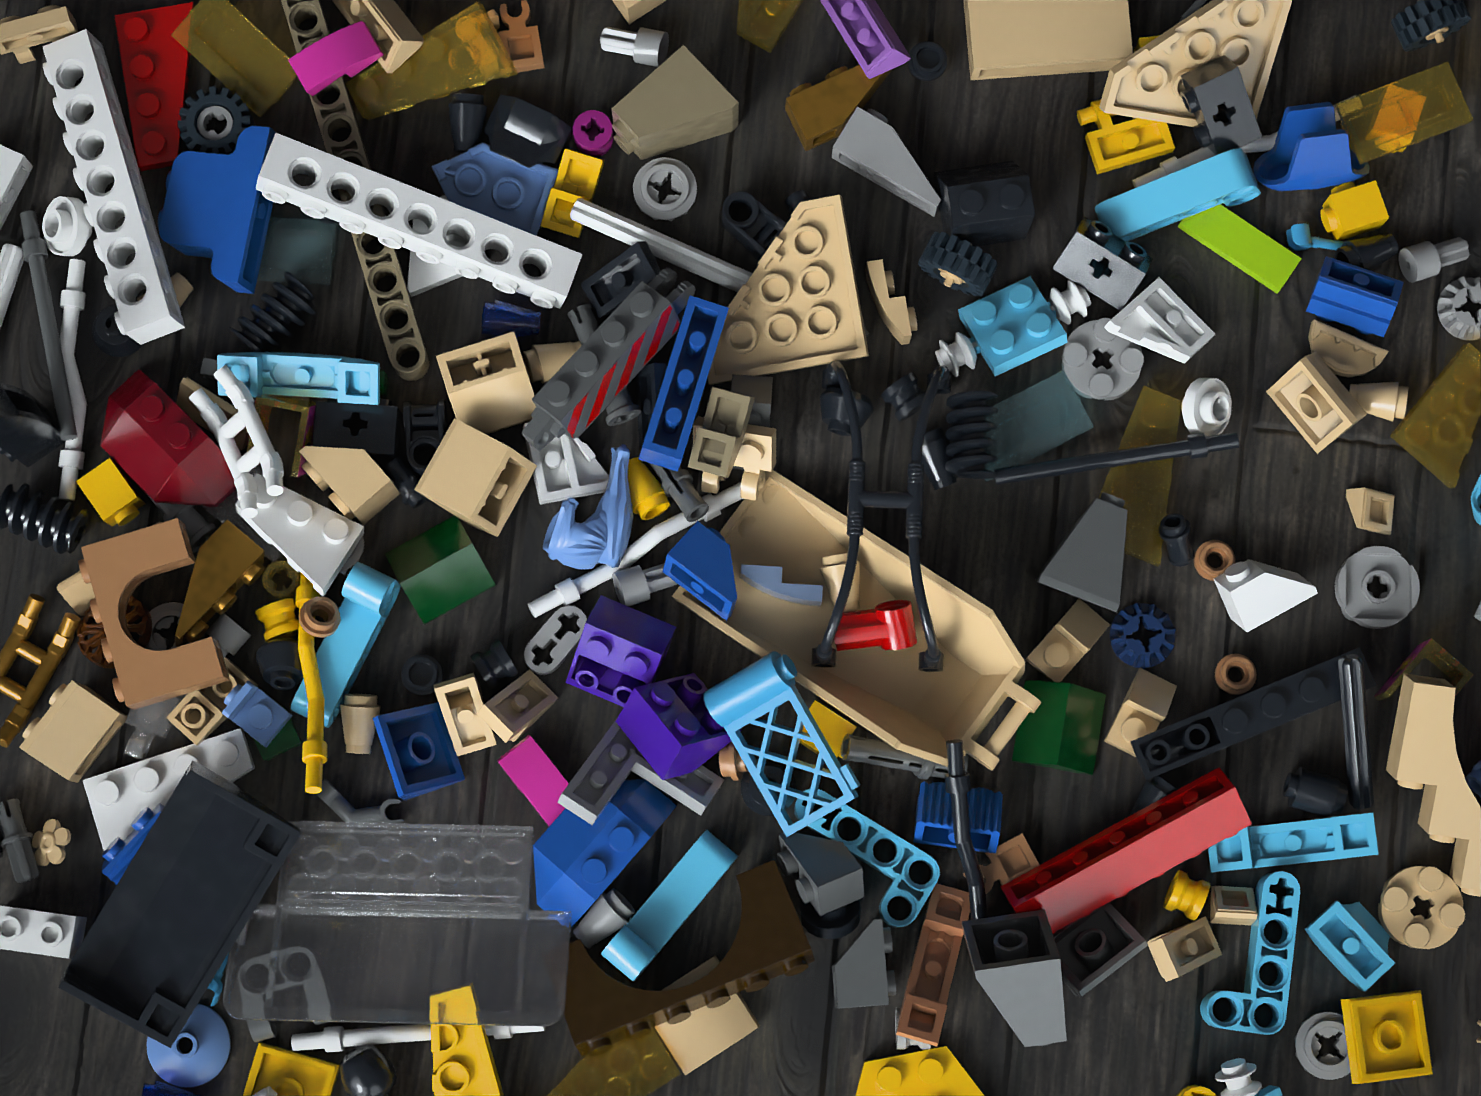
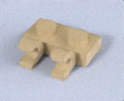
M57 5L43 7L37 11V14L23 18L20 16L5 17L0 20V54L13 52L20 64L34 61L36 58L31 47L51 41L55 42L77 33L78 29L75 18L66 6L60 7Z
M698 416L693 423V443L697 427L703 426L705 417ZM748 424L734 466L744 467L740 498L757 500L759 495L758 488H763L765 485V471L772 472L776 465V429ZM703 471L701 491L717 494L720 489L719 481H725L726 477Z

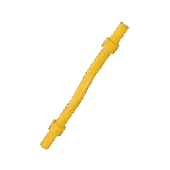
M301 572L300 586L296 588L295 606L299 608V612L305 602L315 597H320V594L313 588V583ZM299 623L298 653L308 698L307 741L302 743V761L306 763L305 791L310 794H317L322 791L323 764L327 762V743L323 741L325 699L314 648L315 636L305 632Z

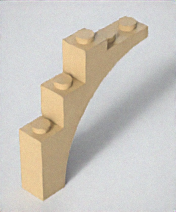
M1404 674L1386 771L1395 780H1398L1397 784L1402 787L1423 789V784H1425L1418 824L1427 834H1430L1429 838L1432 840L1454 843L1456 838L1449 877L1461 888L1463 893L1481 897V807L1466 783L1456 752L1453 726L1456 688L1445 679Z

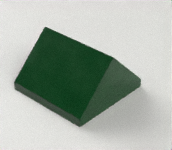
M456 516L450 517L385 553L401 587L424 625L496 586L463 525Z
M1025 680L1023 689L1038 698L1041 704L1035 713L1029 712L1016 730L1011 761L1092 776L1106 694L1071 683Z

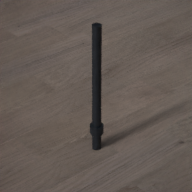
M1237 432L1206 437L1204 433L1187 435V440L994 469V472L997 473L995 483L996 485L1183 456H1189L1190 459L1204 458L1210 452L1239 448V438Z

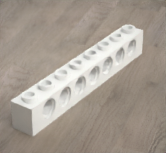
M87 29L43 46L47 61L43 63V70L56 92L57 97L53 98L54 108L60 119L64 120L67 132L63 133V140L68 151L75 158L77 167L73 169V174L77 185L85 193L87 203L83 204L85 216L96 231L98 239L93 241L94 248L99 259L106 266L108 275L104 276V283L108 293L116 301L118 311L114 313L116 324L123 335H128L140 345L183 329L185 325L103 46ZM83 77L81 83L75 86L76 81ZM94 111L92 117L85 121L86 116ZM104 146L102 153L94 157L97 150ZM114 182L112 189L105 193L106 187ZM125 217L124 223L115 229L116 223ZM136 253L134 260L130 264L125 265L127 258L131 254ZM146 289L144 297L136 302L138 293Z
M275 133L258 175L256 190L261 191L262 195L270 201L280 204L286 201L301 207V211L311 217L318 219L330 218L340 222L339 225L349 232L356 234L365 232L378 237V241L387 247L394 249L403 247L414 251L417 257L425 262L432 264L442 262L454 267L458 274L466 278L476 279L480 277L493 282L492 285L502 292L509 294L518 292L531 297L530 300L534 304L543 308L550 309L553 306L561 308L567 298L582 254L278 133ZM297 174H305L312 179L313 184L301 186L292 177ZM335 189H343L351 195L352 199L344 202L339 201L333 197L331 192ZM374 204L384 205L390 214L385 217L377 216L371 211L370 206ZM412 219L422 220L427 225L428 230L417 232L410 227L408 221ZM450 234L460 235L465 240L466 245L463 247L453 246L447 240V236ZM485 250H498L504 260L501 262L491 261L487 258ZM533 264L537 266L541 271V276H529L524 271L523 265Z

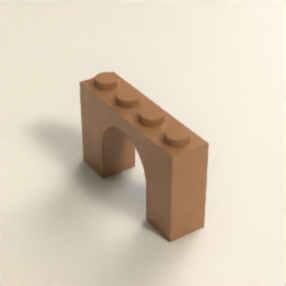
M175 518L81 547L84 559L78 561L84 582L86 584L91 583L95 598L90 599V607L96 623L102 622L106 638L101 639V645L107 662H114L118 677L112 679V684L119 702L125 701L127 707L135 710L230 681L219 641L215 638L208 637L173 649L155 651L141 647L134 640L128 629L126 620L127 605L132 593L142 582L152 576L196 562L186 526L181 520Z

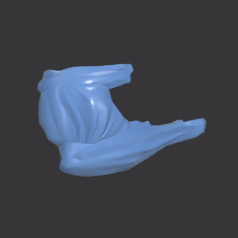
M622 444L618 448H611L612 461L606 490L595 513L583 523L575 522V510L579 505L575 498H568L562 501L559 512L552 518L543 543V550L548 553L551 560L557 559L563 565L575 569H593L597 563L606 564L612 568L619 567L628 546L634 518L628 483L630 451L626 445Z

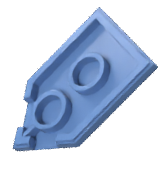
M481 143L468 149L465 153L432 166V170L448 201L536 236L551 187H553L558 174V169L541 163L527 168L490 151V145Z

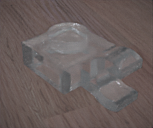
M174 697L139 709H130L125 723L136 729L131 735L124 753L141 761L145 760L154 735L167 738L172 723L166 717L181 702V699Z

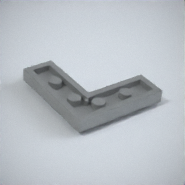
M615 720L562 792L557 803L593 825L627 776L633 771L691 810L702 815L720 789L724 779L701 765L692 773L662 781Z

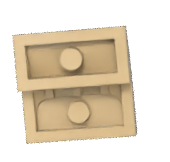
M715 955L661 991L680 988L701 979L720 963ZM739 992L731 995V999L719 1007L707 1008V1006L692 1011L691 1016L680 1023L668 1024V1022L655 1026V1029L684 1075L692 1072L760 1027V1024Z

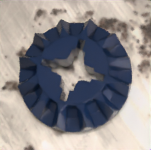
M1135 603L1122 609L1114 618L1110 628V642L1115 654L1124 663L1136 668H1150L1160 664L1169 656L1175 646L1176 629L1169 618V614L1163 612L1155 604ZM1139 618H1141L1146 630L1159 631V634L1148 640L1147 652H1145V646H1142L1140 640L1126 639V636H1131L1132 633L1138 631Z

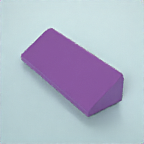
M820 0L868 78L876 77L911 59V56L875 0Z

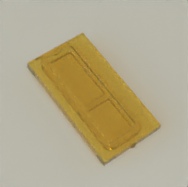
M200 0L171 34L234 94L239 95L243 102L259 117H262L280 99L297 77L288 61L290 58L228 0Z
M1448 62L1335 105L1341 119V127L1348 134L1349 146L1356 154L1360 164L1473 121V117L1462 95V90L1459 88Z

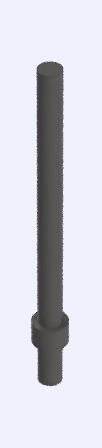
M28 210L20 213L25 240L21 246L24 261L29 262L61 440L69 441L76 439L78 436L45 260L48 258L46 241L40 236L36 211Z

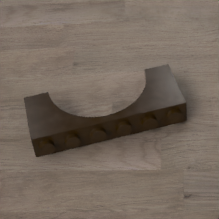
M775 860L736 875L742 901L741 920L736 938L723 960L707 975L689 985L664 991L642 990L625 985L607 975L596 965L589 956L581 939L542 954L572 1039L581 1056L604 1054L613 1048L612 1044L626 1038L629 1040L643 1038L652 1032L653 1027L668 1022V1024L680 1023L688 1019L694 1010L707 1006V1008L719 1007L727 1003L733 994L745 989L746 992L758 991L766 987L770 983V979L784 973L785 976L797 975L805 971L809 967V963L815 961L811 946Z

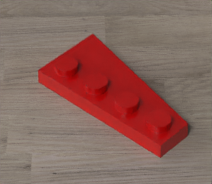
M193 2L114 15L136 159L140 171L172 166L175 158L182 153L183 139L178 128V120H182L179 112L181 107L184 108L185 95L188 92L189 78L187 75L189 55L191 56L193 41L191 34L196 6Z

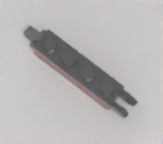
M667 267L659 275H656L648 285L642 281L532 398L536 408L531 414L532 420L522 431L526 441L538 451H541L555 437L560 438L565 434L570 439L578 438L677 332L681 322L678 314L686 307L689 296L695 294V286L688 281L681 282L665 298V295L675 285L678 277L675 271Z

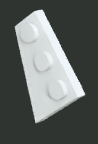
M256 473L254 479L258 487V514L253 518L243 517L241 515L240 500L235 504L236 513L268 544H273L287 558L288 564L313 583V588L324 597L364 535V526L284 486L282 494L271 496L267 493L265 477Z

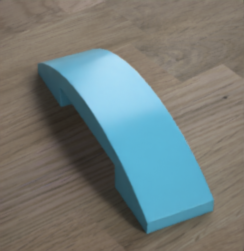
M241 352L217 355V370L227 365L236 378L245 384L254 398L266 394L338 399V403L378 405L380 403V363L308 353ZM218 381V395L227 396L226 390Z
M1364 813L1246 827L1233 837L1226 838L1209 847L1208 853L1211 872H1222L1379 855L1374 813Z

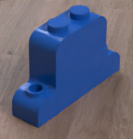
M250 126L243 130L238 137L235 151L229 155L185 151L179 154L173 162L172 170L167 175L165 203L158 215V228L162 240L184 255L212 258L211 270L213 276L239 293H255L273 201L268 200L262 195L261 191L256 190L258 175L276 133L270 127Z

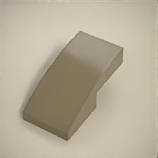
M712 387L703 426L697 427L688 464L689 468L729 478L747 429L755 397Z

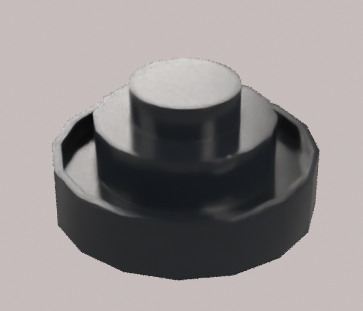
M860 899L821 916L810 902L805 903L802 900L800 904L802 925L808 933L818 938H842L852 933L859 926L862 917Z

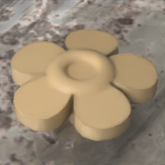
M47 820L43 826V832L37 831L33 836L32 846L37 848L35 858L40 866H47L49 862L60 864L65 858L64 847L70 842L71 833L67 828H60L61 825L58 820Z

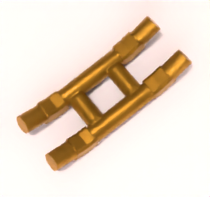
M33 593L29 595L23 611L20 612L12 628V633L0 652V692L18 702L0 729V745L6 748L28 722L33 713L32 710L60 661L68 652L81 620L79 616L73 613H65L58 631L55 632L47 648L48 651L28 642L27 639H29L37 624L39 613L45 602L42 596ZM17 655L39 666L27 688L6 677Z

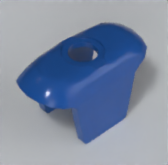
M1331 102L1287 107L1282 117L1274 147L1261 155L1255 161L1253 168L1254 176L1264 186L1276 191L1313 190L1354 182L1366 176L1370 169L1365 157L1358 150L1349 146V137L1346 130H1336L1335 111Z

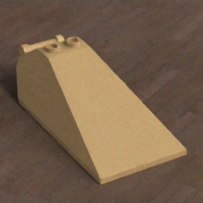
M765 471V485L763 488H758L759 495L757 500L744 499L719 532L724 537L725 542L730 545L737 592V600L732 616L726 621L681 586L678 587L672 597L762 658L772 651L778 652L781 656L783 654L789 656L797 669V676L794 677L796 682L895 749L948 767L946 741L960 739L963 741L964 756L966 754L970 755L980 764L993 771L1000 761L998 758L1000 752L1029 712L1035 713L1041 704L1038 698L1017 685L1024 675L1025 661L994 611L921 565L926 599L938 649L944 654L943 671H920L918 669L919 653L926 652L928 646L915 598L909 556L863 528V536H860L857 561H860V609L852 611L875 609L876 605L891 600L911 601L917 643L912 647L901 650H884L881 646L836 651L835 667L821 668L812 666V648L821 644L835 606L832 603L820 568H823L822 557L848 553L849 536L846 534L848 518L776 471ZM741 564L782 567V583L823 585L821 606L788 602L754 588L740 578ZM833 640L831 646L832 648L836 649V645ZM1009 696L1016 703L985 746H981L975 741Z

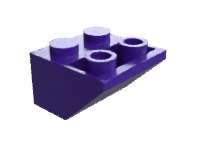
M601 595L585 623L565 683L624 707L634 687L656 681L676 626Z
M695 673L634 687L616 720L618 726L662 781L692 773L732 742L724 727L720 726L708 712L704 702V693L708 689Z

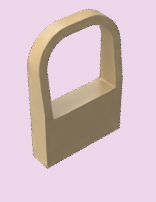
M963 0L970 80L1109 71L1112 67L1133 54L1128 0Z

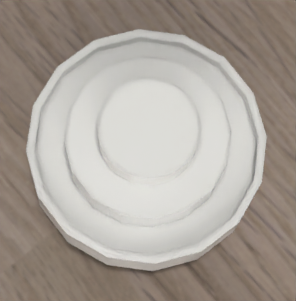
M59 196L53 199L47 207L42 229L47 247L53 254L60 256H75L79 254L92 234L93 226L88 222L83 209L84 203L79 198Z
M1198 378L1190 384L1181 403L1184 423L1190 433H1204L1206 437L1219 435L1224 431L1230 419L1232 405L1229 389L1224 382L1217 378Z

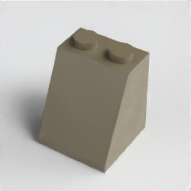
M684 45L611 108L613 117L612 128L616 133L613 136L614 140L625 153L630 155L634 152L641 160L732 132L738 127L739 102Z

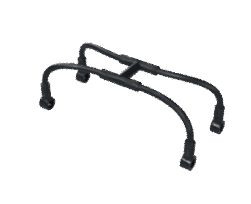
M832 361L828 364L827 369L822 371V388H841L851 432L852 460L849 462L846 532L849 536V548L839 594L822 642L817 647L812 648L811 665L821 668L836 666L837 650L832 648L831 645L845 610L854 579L860 536H863L864 507L906 509L905 536L909 539L912 583L928 646L926 652L919 653L918 669L925 672L943 671L944 654L938 649L923 584L919 539L922 538L924 464L921 462L924 437L936 394H948L951 392L949 369L944 365H938L933 373L927 375V390L914 433L911 463L908 464L907 492L865 490L864 483L866 463L863 461L861 428L854 394L843 365L838 361Z

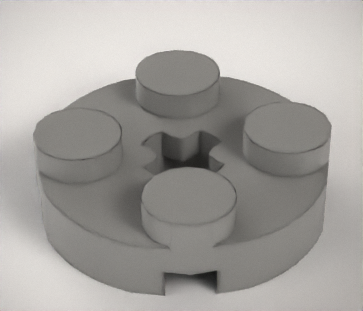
M1101 318L1080 325L1071 333L1067 339L1068 343L1064 345L1062 354L1063 376L1068 385L1077 394L1088 399L1114 400L1123 396L1136 383L1144 363V356L1139 344L1112 334L1104 328L1111 320L1110 318ZM1095 351L1101 353L1108 352L1111 355L1109 363L1112 367L1108 370L1104 366L1096 369L1092 364L1095 360L1093 353Z
M1385 546L1366 547L1346 559L1339 569L1335 580V595L1344 617L1356 622L1360 626L1371 629L1387 628L1404 619L1417 604L1420 593L1419 577L1414 567L1409 565L1398 551ZM1375 576L1379 577L1380 584L1387 585V592L1381 593L1379 598H1374L1372 592L1367 590V584L1372 583Z

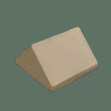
M1316 352L1298 361L1266 391L1317 454L1367 415Z

